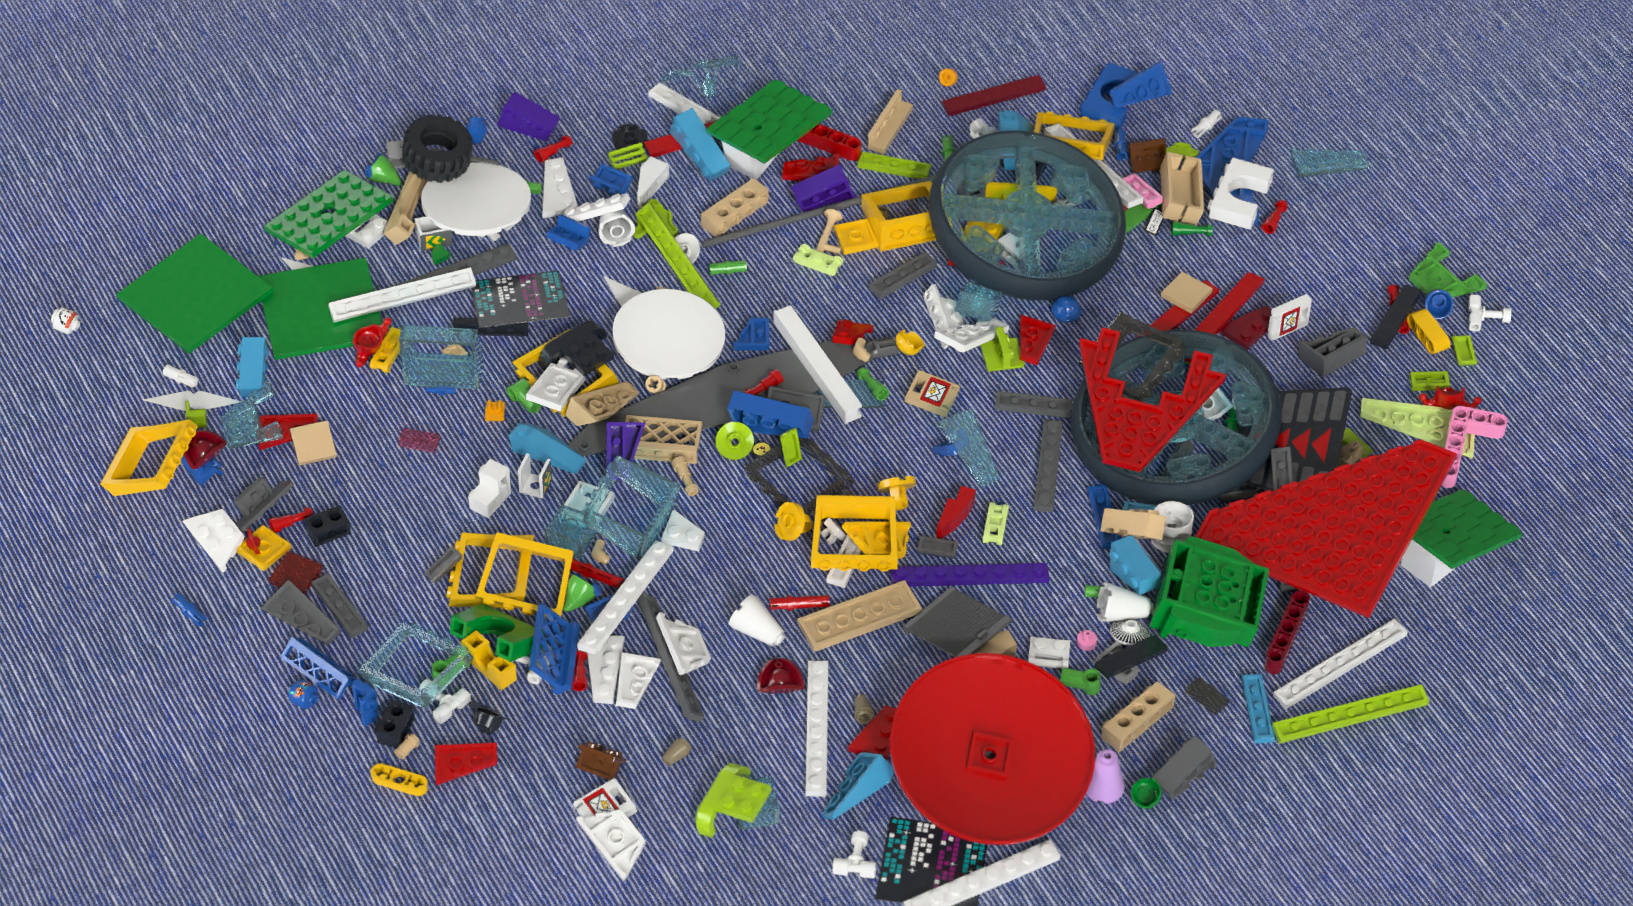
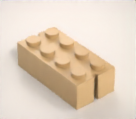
M1167 152L1160 166L1161 196H1163L1162 218L1175 221L1181 219V222L1197 225L1204 211L1201 159L1186 156L1180 169L1177 170L1183 155Z

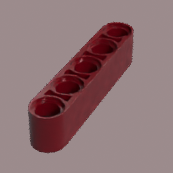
M1304 591L1293 593L1267 651L1265 670L1270 674L1275 675L1282 671L1306 617L1310 597Z

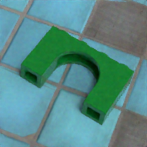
M483 603L452 615L450 634L458 638L464 639L476 630L480 634L500 635L497 639L495 655L510 662L531 654L535 627Z

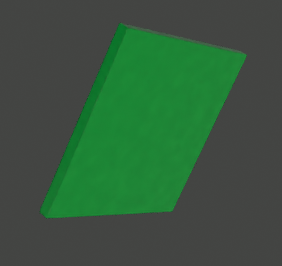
M199 234L118 292L116 296L123 304L190 354L273 293L274 290L272 286L202 234Z
M366 258L258 276L272 286L274 290L273 293L262 300L274 360L353 347V337L356 331L371 324L377 326L382 324L379 311L333 322L328 307L330 302L374 292Z

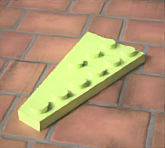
M1362 398L1360 417L1445 448L1453 410L1442 407ZM1466 433L1462 451L1463 456L1473 459L1475 434Z

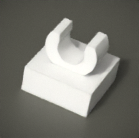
M828 518L824 522L828 528L824 529L821 534L825 538L831 534L827 539V542L833 544L837 538L843 542L847 535L836 522Z

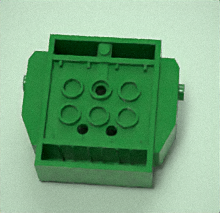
M1187 537L1185 542L1175 539L1161 569L1160 587L1157 588L1149 627L1161 630L1159 637L1166 638L1170 634L1209 647L1233 646L1236 643L1249 648L1258 630L1269 568L1254 564L1235 549L1197 537ZM1168 589L1172 592L1170 598H1167Z

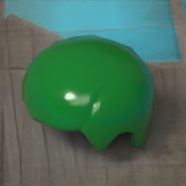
M1140 778L1133 784L1130 792L1132 801L1139 808L1143 809L1155 807L1162 797L1161 786L1154 778Z

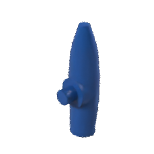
M436 386L426 388V391L444 396L445 394H455L456 388Z

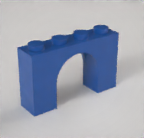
M1108 62L1105 69H1101L1099 78L1095 79L1092 90H1088L1085 101L1081 102L1079 106V111H1081L1080 118L1088 117L1090 120L1096 121L1104 119L1107 122L1115 123L1114 130L1118 131V129H1121L1126 122L1127 108L1123 106L1115 107L1114 103L1108 102L1102 96L1110 93V90L1140 72Z

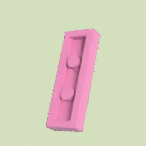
M1135 173L1122 178L1143 197L1142 205L1147 209L1154 208L1163 203V196Z

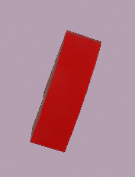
M961 486L956 500L948 498L937 525L936 538H944L966 519L975 503L976 489Z

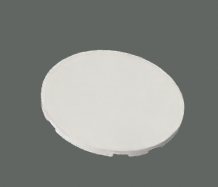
M470 163L467 171L457 179L453 178L450 182L443 181L442 183H437V181L427 182L422 191L421 202L424 214L443 230L449 229L455 231V234L481 236L501 232V229L508 226L512 227L521 221V217L530 208L531 192L523 177L509 168L487 163Z
M658 289L639 294L620 308L613 323V342L617 352L624 358V361L636 371L647 376H658L660 379H684L692 377L693 374L700 371L704 372L717 361L724 348L725 328L718 312L702 298L681 290Z

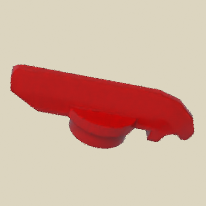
M247 528L248 539L246 540V545L249 549L254 550L256 555L261 554L259 550L260 538L254 536L252 531Z

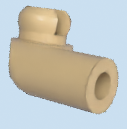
M858 338L853 348V355L859 360L867 362L870 359V353L864 348L866 341L863 338Z
M597 539L591 555L598 563L601 562L603 565H606L610 560V556L606 555V552L603 550L605 542Z

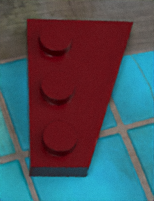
M1265 305L1227 323L1220 330L1219 334L1248 350L1268 331L1272 309Z

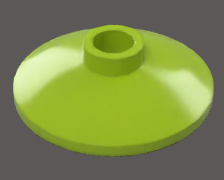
M740 422L725 424L716 435V447L719 453L730 460H739L746 457L754 445V437L751 430ZM738 439L739 443L737 445H733L732 440Z

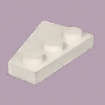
M622 652L616 706L636 709L660 665L661 659Z

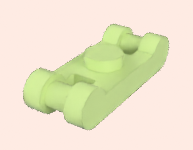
M802 244L798 249L799 252H796L793 256V260L796 263L831 276L837 273L838 267H841L844 262L840 256L833 257L816 251L807 244Z
M990 502L983 543L995 542L996 545L1003 544L1009 512L1008 504L1001 506ZM991 532H996V533H998V535H994V534H990V533H991Z

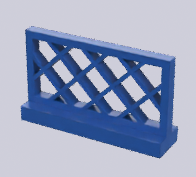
M541 603L537 609L529 669L551 684L552 692L559 695L572 688L580 624L576 621L567 622L545 604ZM544 613L547 615L549 622L546 621ZM550 624H551V627H552V629H553L555 635L552 634V632H551V630H550V628H549V625H550ZM542 627H543V629H544V632H545L547 638H545L544 635H543V633H542ZM547 640L549 641L553 651H550V648L546 642ZM540 643H541V646H542V648H543L545 654H542V651H541V649H540V647H539ZM553 653H554L555 656H556V662H555L554 657H553V655H552ZM544 656L547 657L551 667H548ZM537 659L539 660L542 669L539 666H537ZM550 669L553 670L554 677L552 676Z

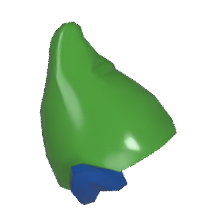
M377 153L375 162L371 166L367 165L366 178L375 183H387L399 187L401 180L395 167L385 154Z
M573 574L567 584L563 611L570 612L585 606L595 596L599 597L601 595V587L597 586L596 583L590 585L583 580L582 576Z

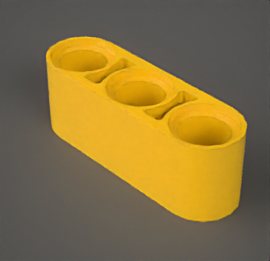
M1426 308L1408 315L1409 327L1430 354L1433 355L1450 349V340L1447 334Z

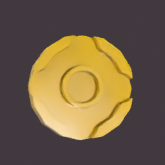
M905 476L906 480L899 479V477L882 480L880 483H877L878 492H890V496H895L896 511L906 509L908 507L906 490L916 486L914 476Z
M785 502L776 513L778 524H775V531L780 539L787 541L796 540L801 533H806L813 527L809 515L804 514L803 508L798 503Z

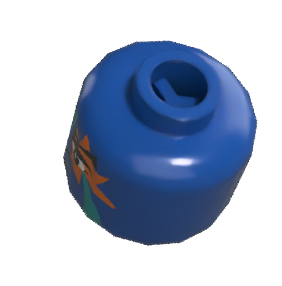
M301 679L293 682L288 689L290 702L302 709H308L318 702L317 687Z

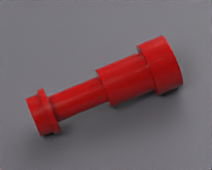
M569 135L563 136L561 141L535 150L534 156L539 163H543L545 160H548V157L556 154L559 149L563 147L569 148L573 141Z
M1279 200L1276 202L1275 211L1270 214L1268 219H1265L1261 226L1265 233L1273 234L1276 231L1281 213L1287 210L1288 204L1286 201Z
M775 369L766 378L761 380L759 385L751 390L748 388L743 393L756 396L763 390L767 391L770 386H778L784 382V378Z
M309 507L304 508L303 512L294 515L288 514L279 518L273 517L268 520L269 526L274 533H278L283 528L292 526L295 522L313 515V512Z
M578 649L572 689L584 691L587 689L584 661L588 655L587 652Z

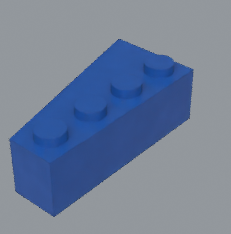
M735 390L727 408L732 421L745 424L752 433L780 436L792 428H797L798 438H808L814 422L809 408Z

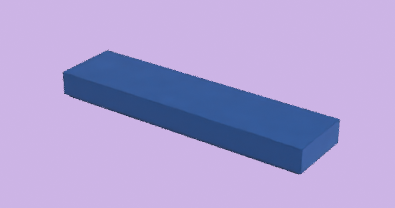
M1107 486L1087 487V493L1102 550L1111 549V543L1121 538L1120 535L1100 531L1104 508L1113 509Z

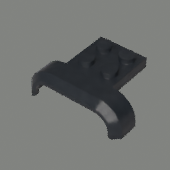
M586 321L546 344L540 352L538 363L545 371L551 363L554 364L555 360L562 355L585 377L613 360L614 353L601 342L607 338L606 331L595 321Z

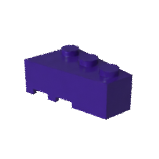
M514 91L504 105L496 126L547 142L555 131L560 117Z
M840 164L791 186L802 212L821 208L826 204H835L855 198Z
M646 422L606 423V482H625L627 480Z

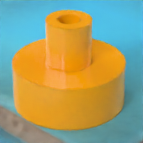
M951 68L944 69L939 74V81L944 86H953L958 80L956 71Z

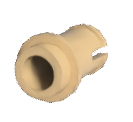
M414 734L406 735L405 740L394 750V753L397 757L404 760L413 748L419 746L420 740Z

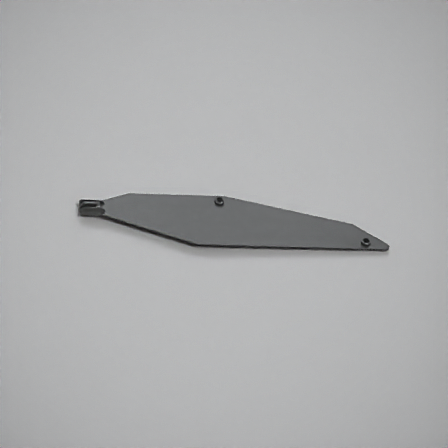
M892 336L865 343L864 348L870 353V359L867 362H863L853 355L855 343L852 345L832 343V340L818 343L842 377L873 359L896 355L899 352ZM792 349L726 363L621 409L608 419L588 424L568 445L583 457L606 452V423L625 422L626 415L702 421V430L733 422L727 410L733 391L745 392L748 388L750 390L753 389L775 369L782 374L784 382L773 387L811 394L816 393L820 388ZM769 389L767 391L763 390L756 396L767 398ZM651 424L648 427L654 430L659 426L657 424ZM673 425L667 427L671 432L678 429L677 426ZM689 427L686 430L691 433L696 431L697 428ZM643 429L641 437L648 434L645 429ZM663 430L657 433L660 438L668 435ZM651 437V438L647 439L646 441H647V442H651V441H655V439H654L653 437Z

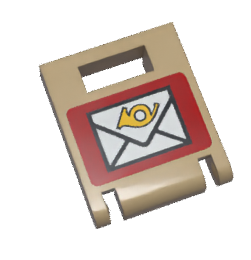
M918 370L904 402L942 417H947L960 390V386ZM917 384L918 387L922 388L920 393L914 391Z

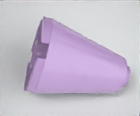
M1105 749L1100 751L1095 758L1094 772L1086 795L1095 802L1099 800L1104 801V804H1109L1117 801L1122 796L1125 784L1117 754L1112 750Z

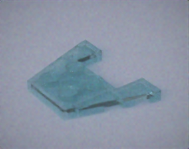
M269 380L262 383L263 387L257 392L255 390L252 391L246 401L242 404L241 402L237 403L221 416L225 440L230 449L284 438L278 421L263 428L261 427L257 404L274 397L272 384Z

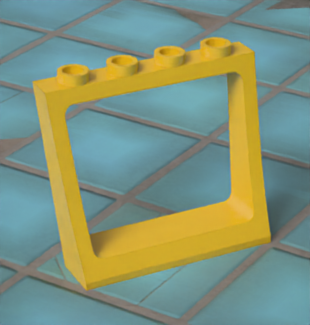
M1051 111L1037 113L1035 133H1040L1042 124L1055 125L1058 123L1064 127L1104 132L1105 134L1101 142L1048 135L1069 143L1092 159L1103 161L1114 132L1115 123L1107 122L1104 119L1096 121L1090 120L1088 117L1076 118L1070 114L1056 115Z
M550 341L512 362L516 368L515 373L520 379L525 377L531 388L537 379L526 367L539 361L541 350ZM605 364L595 370L601 378L577 395L618 384L619 381L615 373ZM569 402L565 405L561 412L558 411L563 417L566 416L565 414Z
M188 419L155 426L131 427L100 485L113 496L166 489L169 481L174 477L177 466L181 464V458L185 451L188 450L192 437L196 435L198 426ZM176 436L156 476L152 478L130 479L150 442Z
M817 495L811 568H820L823 571H827L830 568H839L841 571H848L849 569H859L861 571L879 569L882 572H886L889 569H898L895 496ZM822 519H888L890 522L891 554L848 555L818 553Z
M496 532L476 598L483 600L482 603L489 606H494L497 603L501 604L502 608L513 611L514 608L522 609L521 613L526 615H533V612L537 613L538 605L485 592L497 551L500 547L561 561L565 564L558 604L555 609H551L561 616L574 551Z
M462 533L460 541L456 540L455 549L462 555V559L454 566L455 571L451 570L449 582L452 583V586H448L446 597L450 598L448 607H474L482 604L483 600L477 599L476 594H458L465 546L492 548L496 535ZM510 535L534 541V535ZM520 552L514 592L494 595L524 601L531 554ZM495 603L494 606L490 607L502 608V605Z

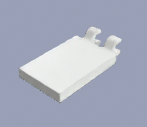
M561 357L557 364L551 363L528 391L526 400L561 412L583 384L585 377L576 368L574 370L568 369L566 364L569 361Z

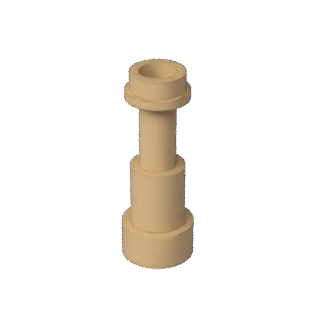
M683 456L676 457L672 460L671 465L674 471L678 473L680 479L684 481L686 485L685 492L688 496H695L699 490L697 484H693L690 478L691 473L688 469L687 460Z

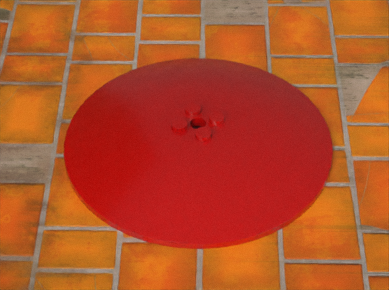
M977 653L946 660L926 671L909 687L896 709L891 725L890 755L896 778L903 792L926 819L942 830L961 839L988 845H1010L1027 842L1053 831L1075 812L1084 799L1092 780L1095 766V743L1089 720L1083 708L1070 690L1056 677L1039 666L1020 658L995 653ZM991 751L995 754V758L988 759L984 753Z

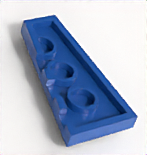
M1156 62L1110 90L1115 107H1122L1173 94L1162 62Z

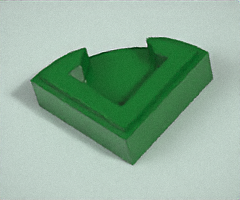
M440 243L433 248L432 261L435 266L450 258V253Z

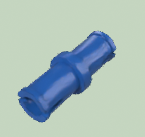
M1118 129L1119 134L1117 130L1114 132V149L1116 150V158L1119 161H1123V155L1125 160L1128 157V142L1125 139V131Z
M182 593L175 594L178 599L176 600L173 597L171 602L182 611L185 617H189L198 627L202 626L204 623L200 620L202 619L206 622L207 617L197 609L196 604L189 602Z

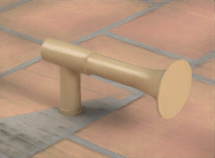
M827 209L824 213L827 218V224L816 251L823 253L825 250L840 255L842 247L829 245L827 242L834 223L841 221L843 217L839 211Z

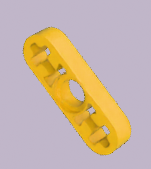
M376 764L371 769V778L375 784L414 796H422L428 791L427 779L422 775L385 764ZM397 777L405 778L402 783L394 782V779Z

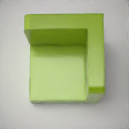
M189 400L185 401L186 420L190 419L198 426L197 429L207 428L206 409L191 410Z

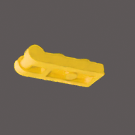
M391 327L383 340L381 348L371 359L370 368L375 370L377 368L382 369V372L389 373L393 362L409 338V332Z

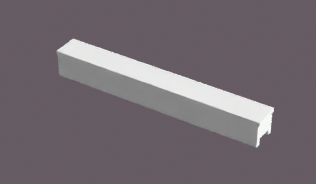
M792 306L775 310L774 325L844 424L862 417L858 410L862 407V404Z

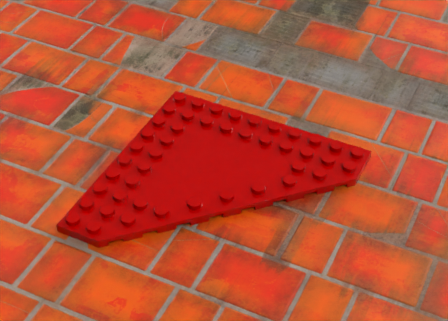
M1420 439L1414 441L1411 445L1399 446L1387 450V453L1360 459V462L1351 465L1348 463L1334 468L1333 471L1325 474L1322 472L1308 477L1307 480L1298 483L1295 481L1281 486L1280 489L1268 490L1256 494L1253 498L1230 503L1229 506L1221 509H1212L1208 512L1195 537L1235 549L1254 564L1269 568L1268 577L1370 618L1456 460L1457 453Z

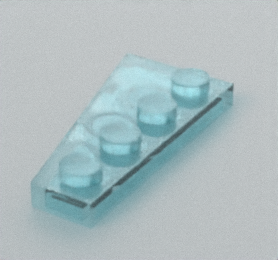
M1290 148V154L1299 177L1369 168V162L1364 151L1341 150L1340 153H1336L1328 149H1324V152H1317L1306 148V151Z
M972 408L937 422L939 428L943 429L946 438L950 443L952 442L957 449L958 455L964 459L968 469L981 487L1000 480Z

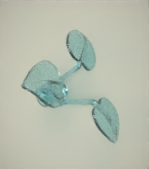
M730 56L722 59L697 62L694 65L695 69H706L707 78L703 79L702 83L699 82L692 70L681 69L665 74L662 84L673 78L692 75L699 90L702 89L703 97L712 98L717 96V67H741V59L738 56ZM709 67H714L713 80L710 78Z

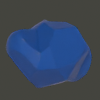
M469 118L466 128L472 136L473 143L479 144L483 141L488 131L487 126L483 123V118Z

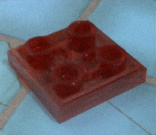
M288 552L270 576L269 583L281 588L289 580L305 595L311 587V582L316 580L322 572L323 565Z

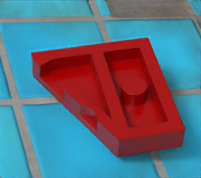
M838 320L832 343L852 345L858 338H864L866 332L872 334L874 325L856 323L850 320Z

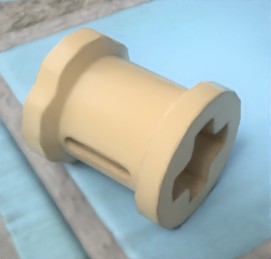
M654 375L647 378L645 383L647 390L654 394L664 391L667 386L663 379ZM655 382H658L657 388H653L655 387Z

